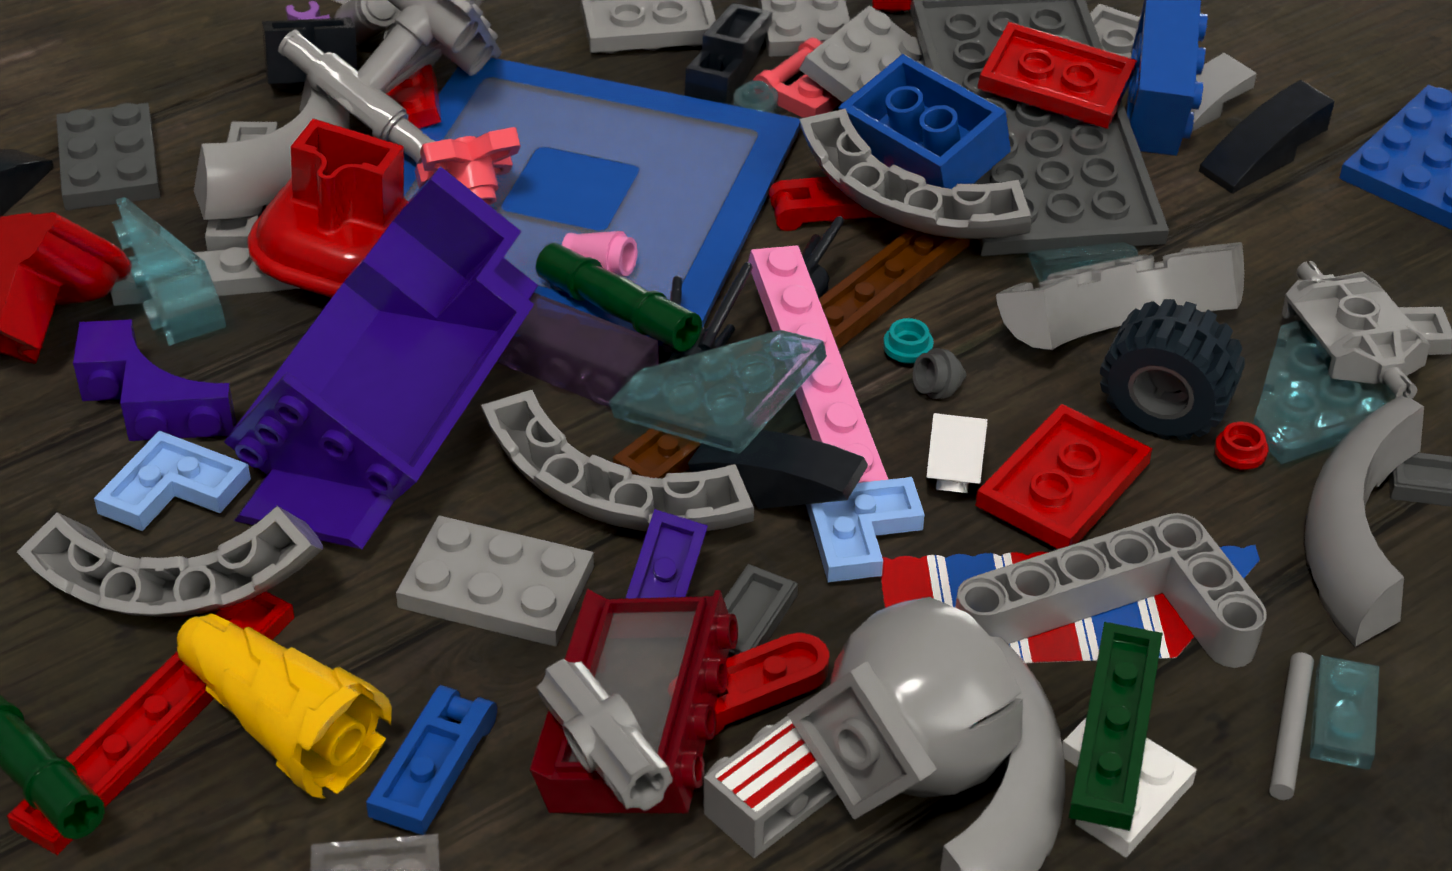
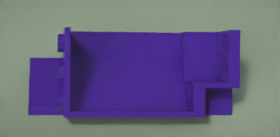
M441 166L399 211L369 253L347 276L224 441L225 444L235 450L236 455L241 461L251 467L260 469L266 474L234 521L255 525L276 506H279L305 521L318 536L319 540L363 549L394 501L418 481L535 305L529 299L539 285L504 258L522 231Z

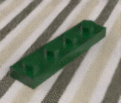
M1104 622L1068 818L1131 831L1163 633Z

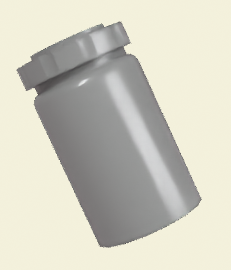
M349 0L336 11L335 18L351 17L355 26L356 44H362L394 24V19L401 11L388 0Z

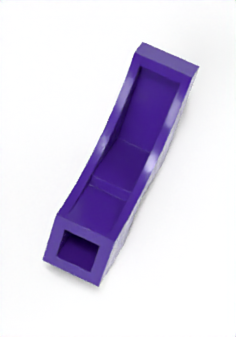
M132 319L79 322L73 365L82 401L121 399L120 404L129 441L150 440L158 431L178 438L229 436L235 428L236 417L229 383L188 380L158 368L138 349Z

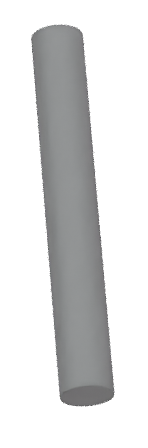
M1302 652L1293 654L1290 659L1269 789L1270 794L1280 800H1288L1294 796L1314 666L1312 656Z

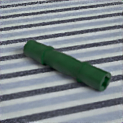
M559 243L548 244L537 257L535 266L537 275L541 279L568 292L572 298L578 301L587 300L604 312L632 324L634 330L638 333L649 335L678 351H686L697 342L702 330L700 316L667 299L663 293L656 290L647 291L628 278L602 268L598 260L585 257Z
M0 694V768L23 789V796L26 802L34 809L39 810L63 837L79 839L87 836L98 827L104 817L105 806L102 799L80 778L71 762L64 758H58L45 740L24 722V716L20 709L14 704L7 702Z

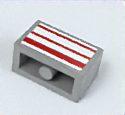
M788 715L775 725L763 727L748 745L733 756L723 757L710 768L707 775L704 776V814L753 858H756L838 795Z

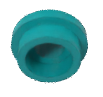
M903 318L892 323L890 329L885 333L883 348L892 359L901 363L912 364L915 363L921 354L933 349L934 341L925 323L913 318Z

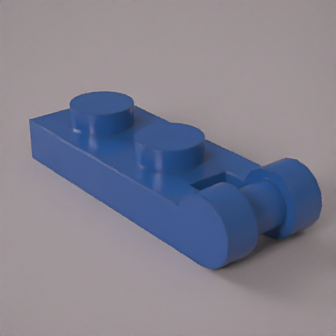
M440 685L433 693L367 799L368 817L424 836L482 736H487L491 731L497 716V703L480 697L470 701L461 698L458 690ZM452 720H456V721H459V722H461V723H460V724H457V723H454V722H451V721H452Z

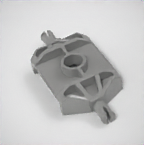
M1307 261L1303 262L1297 269V276L1301 280H1297L1285 294L1282 315L1284 318L1299 315L1332 357L1328 375L1332 379L1372 384L1382 383L1388 386L1395 395V398L1407 397L1413 399L1417 393V387L1409 380L1407 375L1426 365L1430 347L1429 342L1378 282L1363 271L1335 277L1333 274L1323 275L1313 261H1309V265Z

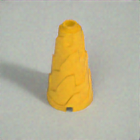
M213 613L201 617H192L180 628L177 635L179 658L206 684L205 690L237 717L244 729L277 759L276 766L296 786L312 797L325 798L322 795V787L325 786L337 795L363 774L376 758L386 738L376 732L375 729L379 717L391 725L392 707L389 699L373 685L340 667L331 669L293 647L286 649L250 627L242 629Z

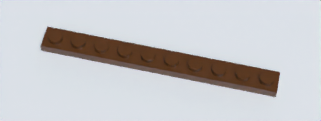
M908 229L821 296L819 301L837 348L840 349L968 247L971 239L935 236ZM774 334L613 457V463L630 468L634 475L663 479L667 473H684L689 469L688 462L710 431L741 428L790 389L793 385Z

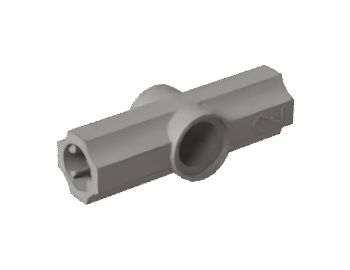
M562 659L546 668L545 676L537 686V690L542 702L562 726L571 749L585 770L589 773L596 770L626 809L637 807L645 811L661 802L666 788L673 781L669 768L644 738L641 727L625 700L618 693L609 696L600 682L594 678L582 662L572 663Z

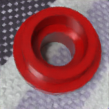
M1242 421L1227 425L1224 431L1217 436L1214 447L1217 457L1223 463L1235 469H1253L1261 466L1266 461L1269 451L1264 432L1258 426Z

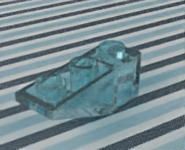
M126 197L116 199L121 219L112 221L122 250L132 247L136 259L131 260V275L137 290L147 287L151 297L150 300L142 303L152 331L162 328L167 343L170 346L227 327L221 302L205 261Z

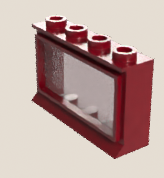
M589 589L586 590L565 660L572 663L582 662L594 678L600 682L609 696L618 693L625 700L636 717L644 738L668 766L673 781L666 788L663 800L645 811L637 807L626 809L596 770L592 773L585 770L571 749L562 726L548 709L530 771L549 813L689 812L694 788H700L703 783V752L706 740H712L716 730L714 708L717 696L720 693H724L727 686L726 660L729 649H735L738 642L737 618L734 614L728 613L721 590H715L714 596L607 599Z

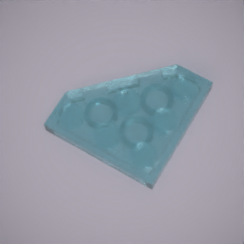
M1302 319L1280 327L1253 423L1264 432L1270 453L1281 465L1336 446L1353 427L1369 414L1395 399V395L1388 386L1382 383L1372 384L1332 379L1328 375L1332 357Z
M778 330L641 369L609 401L613 416L617 419L740 454L825 360L827 354L823 340Z

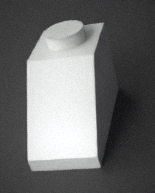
M933 414L926 478L937 479L936 490L968 493L969 483L980 484L988 419Z

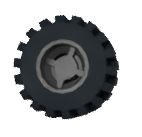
M1164 299L1160 306L1156 302L1151 301L1145 303L1141 310L1135 308L1129 313L1105 355L1099 373L1103 376L1100 381L1101 390L1109 394L1106 400L1111 409H1118L1121 412L1119 417L1127 424L1133 422L1139 426L1137 430L1148 434L1150 431L1156 433L1158 438L1170 440L1171 436H1176L1180 441L1190 440L1193 433L1199 437L1206 435L1211 427L1216 428L1221 422L1242 378L1245 358L1240 356L1243 348L1239 339L1230 338L1233 330L1227 323L1219 324L1215 320L1217 315L1207 309L1204 313L1196 309L1197 304L1186 301L1184 306L1177 305L1175 299Z

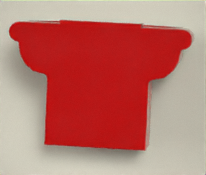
M313 118L290 146L292 177L253 224L247 238L250 259L264 274L282 283L332 298L347 276L369 253L399 211L408 203L404 198V146Z
M28 212L0 217V353L13 356L24 362L37 363L55 306L90 302L105 297L117 282L126 280L129 277L132 268L131 260L120 248L108 240L55 212L36 215Z

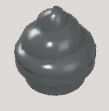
M934 348L927 353L921 354L916 359L913 367V382L916 389L921 393L927 394L931 399H947L951 397L962 385L967 375L960 360L949 350Z

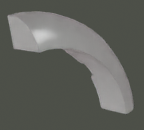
M306 74L299 109L300 114L291 122L273 132L251 139L201 144L194 193L203 219H231L260 214L263 206L269 205L281 188L292 177L290 146L310 121L314 118L350 129L349 112L324 91L318 92L309 85Z
M846 109L800 119V125L807 144L821 170L830 181L848 198L866 210L892 223L918 232L957 239L1006 238L1029 234L1031 231V214L1019 180L990 184H957L952 189L926 184L924 177L906 171L896 165L888 167L875 158L871 153L870 147L852 125Z
M1242 242L1184 248L1180 252L1163 256V261L1155 262L1152 255L1143 254L1072 268L1049 274L1047 280L1039 283V288L1033 289L1032 283L1027 282L1007 288L996 294L997 305L1003 323L1017 339L1033 348L1053 350L1068 341L1091 333L1121 326L1129 313L1135 308L1141 310L1145 303L1151 301L1156 302L1159 306L1164 299H1175L1177 305L1182 306L1187 301L1197 304L1196 309L1201 312H1206L1207 309L1210 311L1238 309L1244 290Z
M533 390L481 405L492 433L518 470L543 493L565 507L589 518L614 526L640 531L648 530L654 509L708 525L707 531L729 528L754 521V506L736 464L699 472L667 473L663 479L634 475L630 468L610 462L596 455L588 457L567 442L565 435L545 414Z
M1396 397L1369 414L1335 446L1316 480L1306 514L1305 552L1308 569L1311 568L1323 607L1338 629L1355 647L1401 620L1404 576L1389 562L1379 548L1371 533L1365 514V507L1375 486L1379 487L1396 467L1421 450L1424 406L1407 397Z
M276 506L258 523L242 534L218 545V550L191 558L176 556L165 558L141 557L140 559L118 553L91 528L57 512L17 553L35 572L53 586L84 602L109 611L129 615L176 617L198 615L225 609L252 599L277 586L304 567L323 550V544L305 521Z
M1001 637L991 638L1003 650L1021 690V693L1016 698L1023 699L1022 738L1005 759L1004 778L991 803L963 833L944 845L940 871H1038L1046 856L1051 854L1060 829L1066 796V768L1060 730L1053 708L1041 684L1022 658ZM1001 708L1000 710H998V711L992 713L991 715L987 716L986 718H989V717H991V716H993V715L999 713L1003 708Z

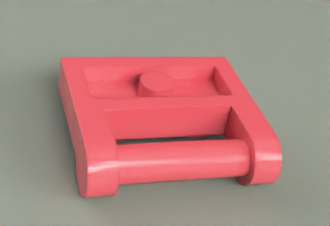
M817 38L807 39L800 44L798 52L773 70L762 71L753 79V88L758 96L802 118L831 112L843 103L806 74L790 86L783 84L800 72L799 68L805 57L822 44Z

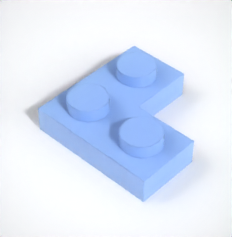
M158 431L95 496L94 501L97 513L141 531L151 523L175 496L221 513L251 480L249 466L242 461Z
M912 477L857 483L846 501L806 504L827 582L882 576L883 558L876 536L921 531L924 526L925 514Z

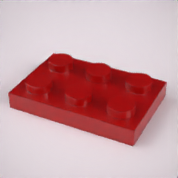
M1008 22L980 74L978 89L1108 129L1134 75L1137 60Z
M1061 404L977 490L975 506L1051 546L1061 549L1078 543L1150 464L1153 448Z

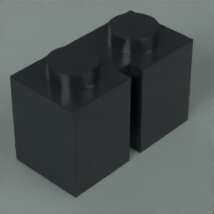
M351 17L262 21L265 72L268 84H276V87L279 89H298L303 87L306 73L278 52L281 41L288 33L295 29L322 52L336 53L357 70L356 33Z

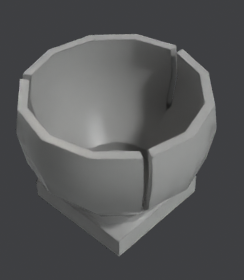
M932 597L900 602L872 614L848 638L835 661L830 685L787 715L855 820L899 793L921 798L952 795L985 782L1002 765L1022 738L1023 699L1016 698L1021 693V690L1003 650L971 615ZM1001 708H1003L999 713H997V714H995V715H993V716H991V717H989V718H987V719H985V720H983V721H981V722H979V723L973 725L974 723L980 721L981 719H983V718H985V717L991 715L992 713H994V712L1000 710Z

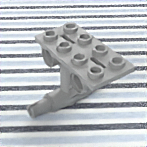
M388 0L401 11L394 19L397 25L359 71L336 53L322 52L296 29L284 37L278 47V52L307 74V80L313 89L318 92L324 91L373 131V137L404 146V153L411 157L416 164L422 162L420 155L422 145L435 142V140L430 139L408 121L409 116L406 109L386 93L441 53L470 76L480 71L491 57L497 60L502 54V51L495 42L499 36L490 28V22L482 16L484 12L474 3L476 0Z

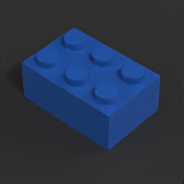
M1144 0L1131 49V59L1137 60L1134 75L1128 85L1126 113L1140 151L1177 156L1182 138L1190 139L1194 112L1190 111L1191 109L1199 110L1203 94V82L1196 81V75H1201L1205 60V48L1199 47L1198 41L1203 42L1208 19L1207 14H1200L1201 0Z
M904 54L900 55L838 107L839 110L846 109L852 125L870 147L871 153L875 158L888 167L896 165L906 171L920 175L925 178L926 184L952 189L957 184H974L1011 152L1007 116L1004 109Z

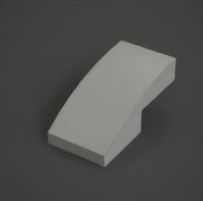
M1226 53L1204 64L1201 75H1196V81L1203 82V94L1199 110L1191 109L1190 111L1194 112L1192 131L1220 118L1224 102L1254 88L1257 73Z

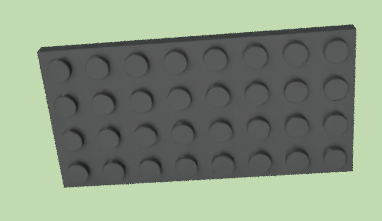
M911 0L910 12L926 67L1006 111L1011 152L974 184L1019 180L1031 214V231L1029 234L1006 238L976 239L981 256L1166 244L1169 228L1122 100L1108 129L978 89L980 74L1008 22L1103 50L1085 0Z

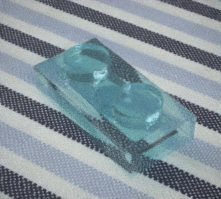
M1321 655L1316 670L1310 758L1370 770L1375 756L1379 666Z

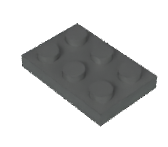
M123 103L109 108L93 110L76 109L69 113L56 114L61 191L65 211L161 198L149 103Z

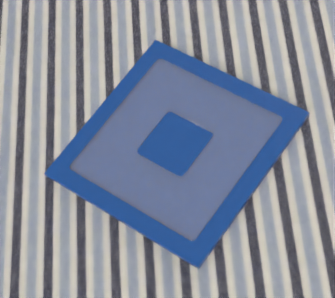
M491 57L484 67L472 76L468 75L460 67H457L438 94L441 122L419 128L430 139L441 141L465 136H475L477 138L490 131L516 127L521 147L518 154L511 156L513 166L510 173L496 176L499 186L498 190L495 191L497 201L490 206L522 231L504 258L539 285L529 299L535 305L527 317L662 346L663 342L635 331L632 324L604 312L587 300L578 301L572 298L568 292L541 279L537 275L535 267L539 253L550 243L562 245L563 239L568 233L585 234L623 231L627 237L635 239L638 249L634 270L629 276L623 277L628 278L647 291H659L670 300L672 280L675 276H680L682 278L681 306L698 314L702 320L703 327L769 194V189L774 184L801 129L799 118L513 61L496 60ZM404 153V198L409 201L419 190L415 174L417 164Z

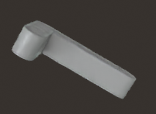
M1180 513L1167 514L971 577L963 581L958 587L955 608L969 613L990 637H1001L1010 644L1163 593L1206 653L1215 662L1233 668L1245 666L1255 657L1267 616L1263 603L1203 525L1195 518Z

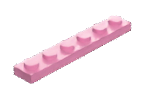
M798 245L751 249L748 260L753 266L751 274L812 440L834 445L863 456L868 467L858 483L888 480Z

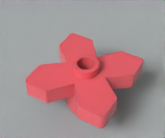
M516 127L490 131L477 138L475 136H465L423 144L420 151L422 162L417 164L415 169L419 189L441 166L488 205L497 201L495 191L499 188L496 176L510 173L513 166L511 156L518 154L521 147Z

